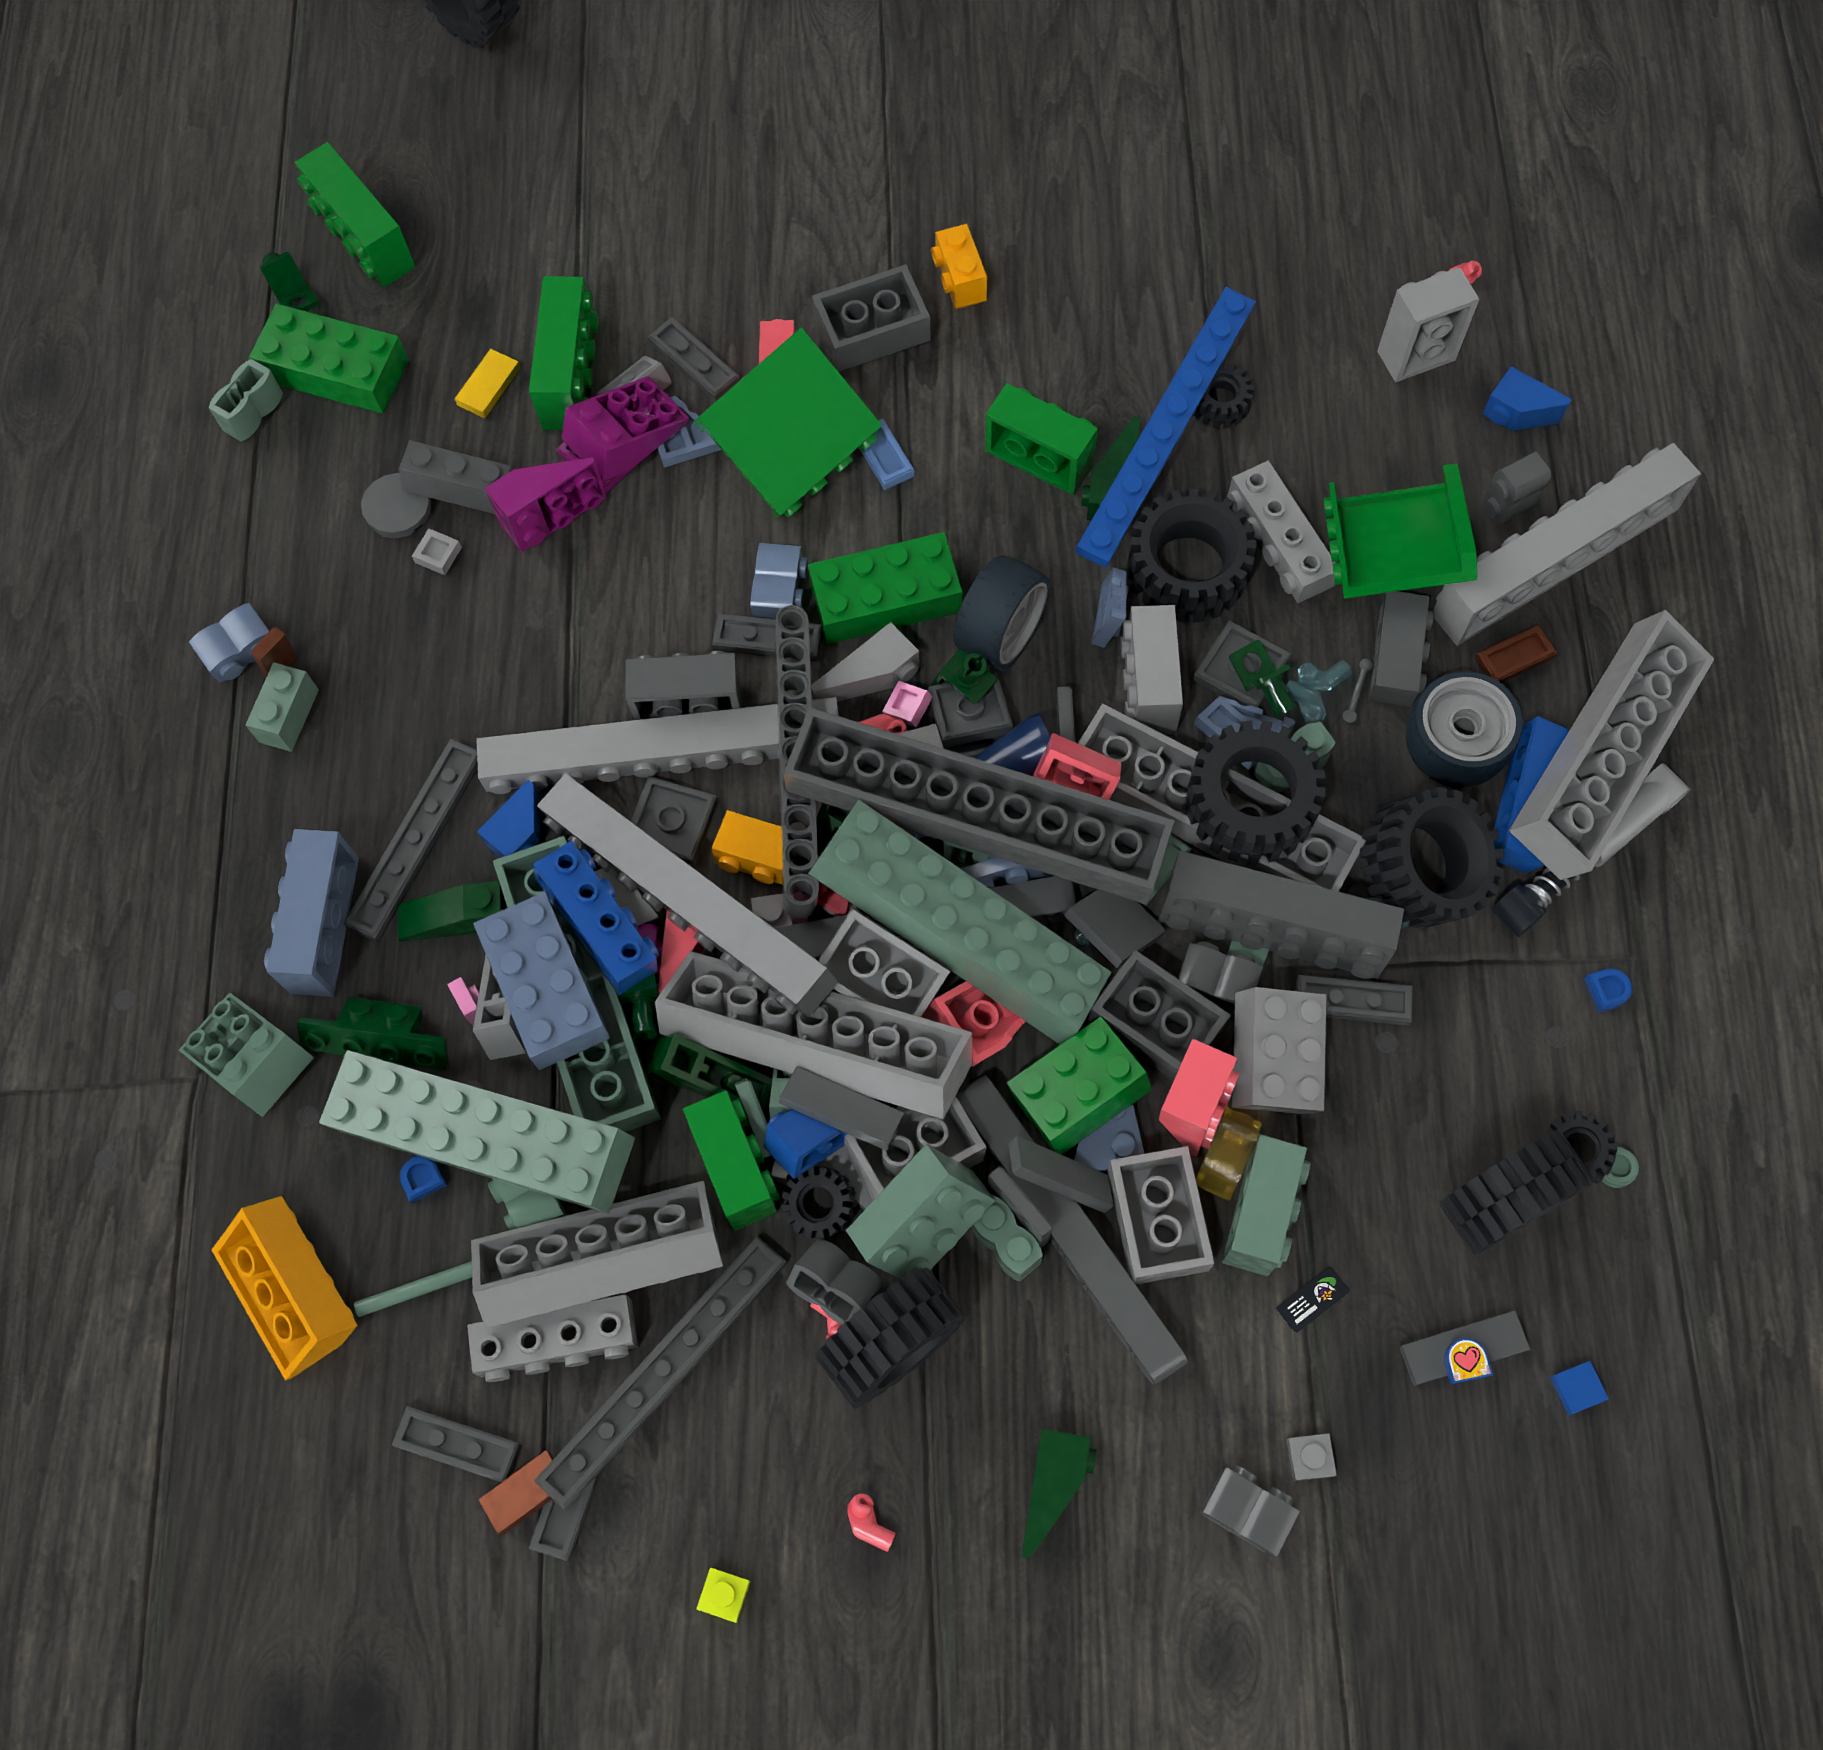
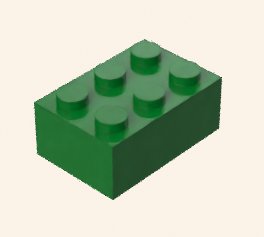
M1006 383L986 413L985 452L1074 496L1094 466L1098 428L1084 418H1077L1063 411L1054 403H1046L1032 396L1026 389L1016 388Z
M1101 1016L1007 1082L1016 1103L1050 1148L1061 1155L1152 1091L1146 1071Z
M727 1090L683 1108L725 1216L733 1230L737 1231L778 1213L774 1202L780 1200L779 1194L768 1169L763 1172L760 1171L759 1167L766 1163L754 1134L745 1135V1132L750 1130L751 1127L739 1098L731 1101Z

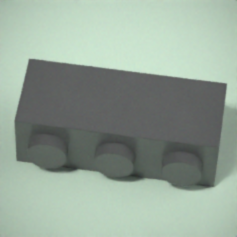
M411 440L408 442L399 467L403 491L495 514L484 488L511 471V466Z
M1398 591L1385 593L1379 609L1368 701L1412 707L1417 695H1420L1425 689L1427 675L1422 674L1421 669L1422 663H1427L1430 652V642H1425V633L1430 632L1434 611L1428 610L1430 596Z

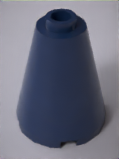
M1037 713L1029 716L974 758L1033 776L1051 737L1040 715Z

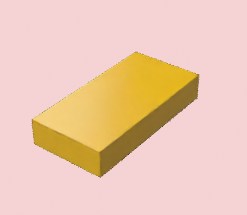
M490 349L455 397L457 406L485 419L521 369L519 362Z

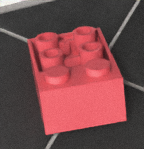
M1053 733L1033 777L1110 800L1120 780L1121 762Z
M1192 1039L1163 1104L1159 1121L1183 1147L1188 1146L1189 1153L1192 1156L1197 1157L1201 1147L1209 1149L1240 1073L1233 1070L1237 1060L1236 1057Z

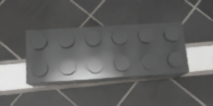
M1179 851L1167 882L1158 921L1167 923L1169 927L1176 930L1190 929L1202 932L1210 939H1228L1240 942L1243 947L1253 950L1266 948L1277 952L1279 956L1286 959L1301 958L1312 961L1315 965L1324 969L1339 968L1350 971L1359 978L1378 979L1397 950L1404 909Z

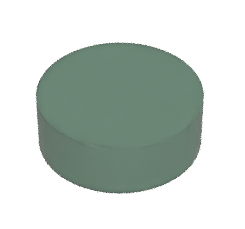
M1617 1147L1616 1159L1612 1170L1608 1176H1604L1602 1182L1613 1188H1622L1633 1182L1639 1172V1164L1636 1157L1629 1150Z

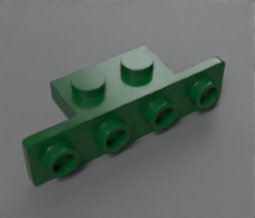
M349 997L336 1022L300 1017L296 1024L300 1046L304 1050L344 1056L346 1051L349 1050L387 1062L445 1070L449 1064L445 1038L416 1034L423 1019L422 1007Z

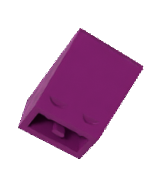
M647 376L566 407L562 439L581 459L593 457L603 482L631 470L686 425L690 418Z
M593 457L514 469L484 488L499 524L521 552L539 545L546 536L559 528L568 526L574 518L586 510L594 509L607 497Z

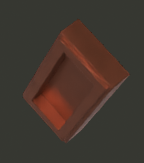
M1538 624L1478 652L1474 659L1486 676L1498 680L1499 683H1503L1554 659L1557 651Z
M273 627L251 650V654L265 678L273 663L291 667L298 659L286 635L277 627Z
M545 1450L479 1499L498 1535L504 1536L552 1500L534 1482L554 1459L551 1452Z

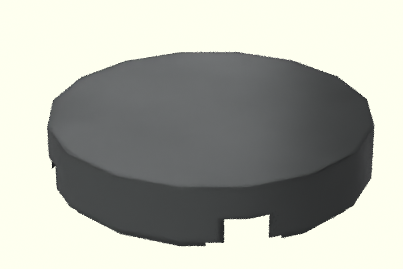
M400 473L384 475L372 482L364 492L361 501L362 515L369 527L382 537L394 539L407 537L415 533L416 528L421 524L423 526L428 521L432 509L429 497L403 491Z

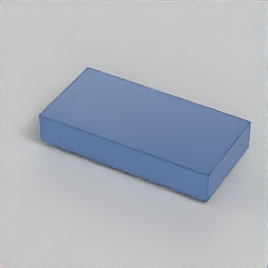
M882 418L878 420L882 426L875 432L878 436L877 440L865 450H862L860 447L859 449L881 486L886 490L915 475L912 465Z

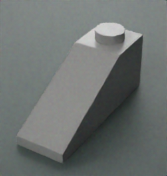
M890 622L811 685V698L816 700L836 697L838 702L894 688L898 681L907 682L917 673L920 667L919 650Z
M485 955L473 1032L490 1060L525 1054L526 1048L487 955Z

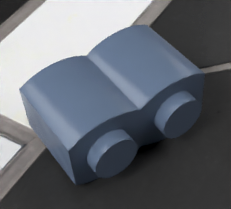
M759 543L750 601L753 617L776 619L779 610L785 606L795 605L803 608L804 589H799L801 578H807L808 558L803 557L801 546Z
M247 603L229 612L220 622L198 632L189 643L208 671L220 683L235 679L249 663L255 661L251 650L265 637L269 629L250 603Z

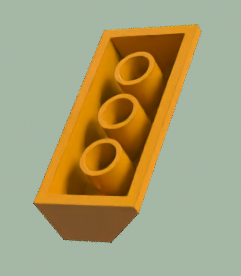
M279 1196L241 1208L212 1248V1252L286 1381L340 1347L357 1327L350 1308L345 1305L336 1290L332 1277L325 1271L318 1259L314 1246L307 1240L297 1223L294 1212L289 1209L283 1197Z

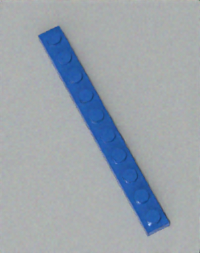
M1225 287L1079 541L1075 551L1076 554L1104 568L1108 567L1246 323L1256 301Z

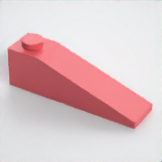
M967 981L935 998L921 1016V1018L972 1032L971 1066H975L1003 1050L1019 1028L1026 1022Z

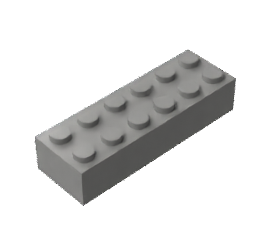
M704 1181L614 1203L609 1214L591 1209L471 1240L473 1295L485 1328L508 1324L523 1318L546 1314L554 1310L588 1303L592 1300L626 1293L657 1283H665L676 1278L703 1273L723 1266L714 1217Z

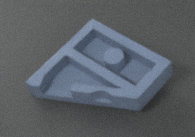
M677 396L670 397L690 419L686 425L657 448L664 468L720 451L721 449L707 432H701L693 423L699 416L696 413L690 412L686 404Z
M1113 567L1102 583L1091 642L1093 645L1105 648L1113 636L1117 637L1119 635L1122 623L1125 621L1128 586L1126 585V571Z
M1219 696L1197 716L1194 725L1207 736L1211 737L1215 734L1220 739L1223 728L1232 725L1235 732H1239L1241 722L1252 720L1253 729H1260L1262 721L1273 722L1271 731L1280 733L1282 726L1292 729L1295 721L1288 717H1284L1283 721L1262 715L1263 709L1250 705L1243 706L1235 700ZM1250 761L1241 764L1249 770L1256 762Z
M997 857L961 868V870L988 888L1053 876Z
M1133 1104L1080 1141L1074 1161L1103 1173L1107 1172L1109 1162L1112 1159L1144 1154Z

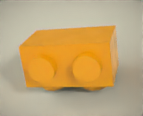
M964 224L935 232L936 246L931 247L932 258L935 266L940 267L943 289L946 294H950L954 308L958 309L987 301V275L968 225Z
M727 810L712 846L714 863L730 873L741 871L752 875L759 882L765 884L776 882L783 885L781 826Z

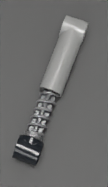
M1662 763L1645 778L1594 867L1602 866L1656 818L1669 811L1691 790L1666 764ZM1546 868L1542 873L1543 876L1535 877L1531 884L1525 886L1517 885L1501 898L1491 910L1519 937L1547 912L1545 908L1548 904H1551V898L1554 895L1560 896L1561 890L1564 887L1570 888V882L1573 879L1579 880V875L1560 880Z

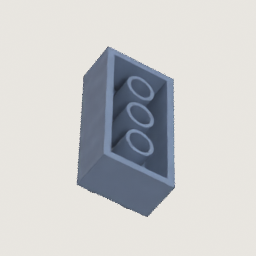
M294 829L292 842L289 841L285 849L287 868L285 876L280 878L278 893L281 899L278 912H275L272 917L271 928L274 935L271 947L266 950L264 965L267 970L266 972L290 994L334 997L346 927L343 923L350 911L359 857L339 832Z
M545 892L473 923L529 1058L538 1070L610 1039V1035L559 918Z

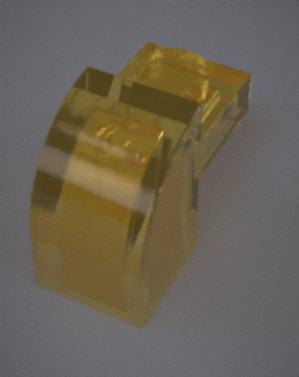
M1226 1107L1195 1178L1197 1187L1230 1201L1257 1141L1262 1123L1252 1119L1245 1113L1236 1112Z

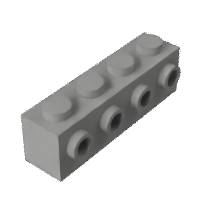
M1269 460L1233 476L1227 498L1234 502L1233 510L1235 512L1242 509L1247 515L1245 525L1252 523L1254 529L1253 539L1256 538L1262 547L1263 557L1267 564L1274 566L1280 575V582L1285 592L1292 594L1296 602L1300 603L1334 587L1332 564L1335 562L1331 561L1330 553Z
M626 1294L593 1300L588 1303L569 1306L546 1314H539L485 1328L484 1322L467 1325L472 1373L481 1378L485 1377L486 1382L509 1379V1372L524 1369L527 1375L544 1373L550 1370V1364L565 1362V1367L585 1365L589 1363V1357L604 1354L605 1359L622 1358L629 1355L628 1349L638 1348L633 1303Z

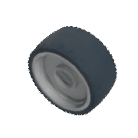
M1001 554L993 558L978 574L965 596L954 626L953 641L955 646L962 649L968 655L972 653L980 654L979 662L984 658L988 666L1003 670L1011 666L1028 646L1041 622L1051 591L1050 579L1034 567L1013 557Z
M1473 671L1452 672L1431 682L1415 701L1406 725V746L1414 764L1430 779L1432 778L1434 781L1440 782L1443 785L1446 784L1447 786L1464 788L1473 785L1477 786L1489 781L1508 764L1520 742L1523 717L1521 716L1520 706L1513 697L1514 695L1509 692L1508 688L1499 683L1498 680H1494L1485 674L1474 673Z

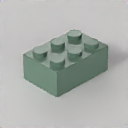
M1259 1135L1249 1152L1222 1259L1223 1264L1268 1277L1276 1267L1281 1268L1283 1261H1287L1292 1238L1286 1237L1287 1230H1290L1292 1222L1296 1223L1301 1207V1200L1295 1198L1296 1192H1299L1301 1184L1305 1185L1311 1165L1310 1161L1304 1160L1307 1151L1306 1147Z
M926 1144L852 1223L846 1232L867 1263L903 1279L906 1275L914 1274L921 1268L927 1267L931 1270L956 1245L963 1234L983 1216L995 1199L973 1170Z

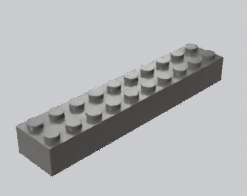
M810 707L784 771L785 789L787 792L851 811L857 801L860 800L898 827L1147 905L1153 892L1175 821Z

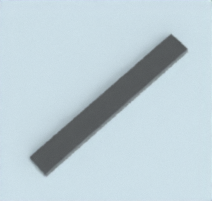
M756 1236L541 1472L534 1482L559 1506L566 1510L786 1266V1261Z

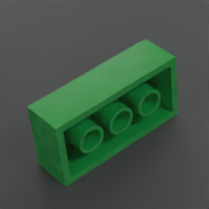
M328 142L294 162L300 173V176L296 179L303 191L308 196L310 195L306 199L308 205L317 217L320 215L324 216V223L335 238L340 236L343 239L341 243L351 258L356 256L359 258V265L370 280L375 277L384 288L416 268L399 225Z
M543 276L529 394L542 430H563L566 407L589 399L586 397L587 389L592 388L593 384L592 369L589 368L590 360H595L596 357L595 340L592 339L593 332H598L599 316L597 311H593L592 291H587L584 277Z
M275 304L249 356V359L270 369L279 386L382 414L409 360L399 336L280 304Z
M945 532L808 564L810 584L827 645L878 633L890 622L896 628L957 614L962 606V590Z

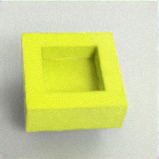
M710 1567L697 1610L737 1623L751 1581Z

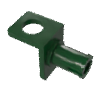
M270 252L264 256L260 270L280 305L302 311H308L319 305L318 299L306 284L289 252H284L281 255L276 252ZM307 298L302 305L291 306L296 299Z
M1256 640L1229 655V660L1246 692L1255 687L1257 690L1261 689L1274 712L1275 718L1297 707L1281 680L1283 677L1282 673L1291 669L1289 663L1276 670L1260 640ZM1248 653L1258 655L1261 660V668L1256 673H1249L1243 667L1242 659Z
M959 648L931 684L933 686L938 685L944 679L972 704H976L994 684L996 677L986 669L987 663L984 658L980 662L978 661V658L981 656L980 654L972 653L968 655Z
M655 973L619 995L626 1015L632 1016L633 1037L637 1041H648L657 1036L654 1012H656L655 1001L659 996Z

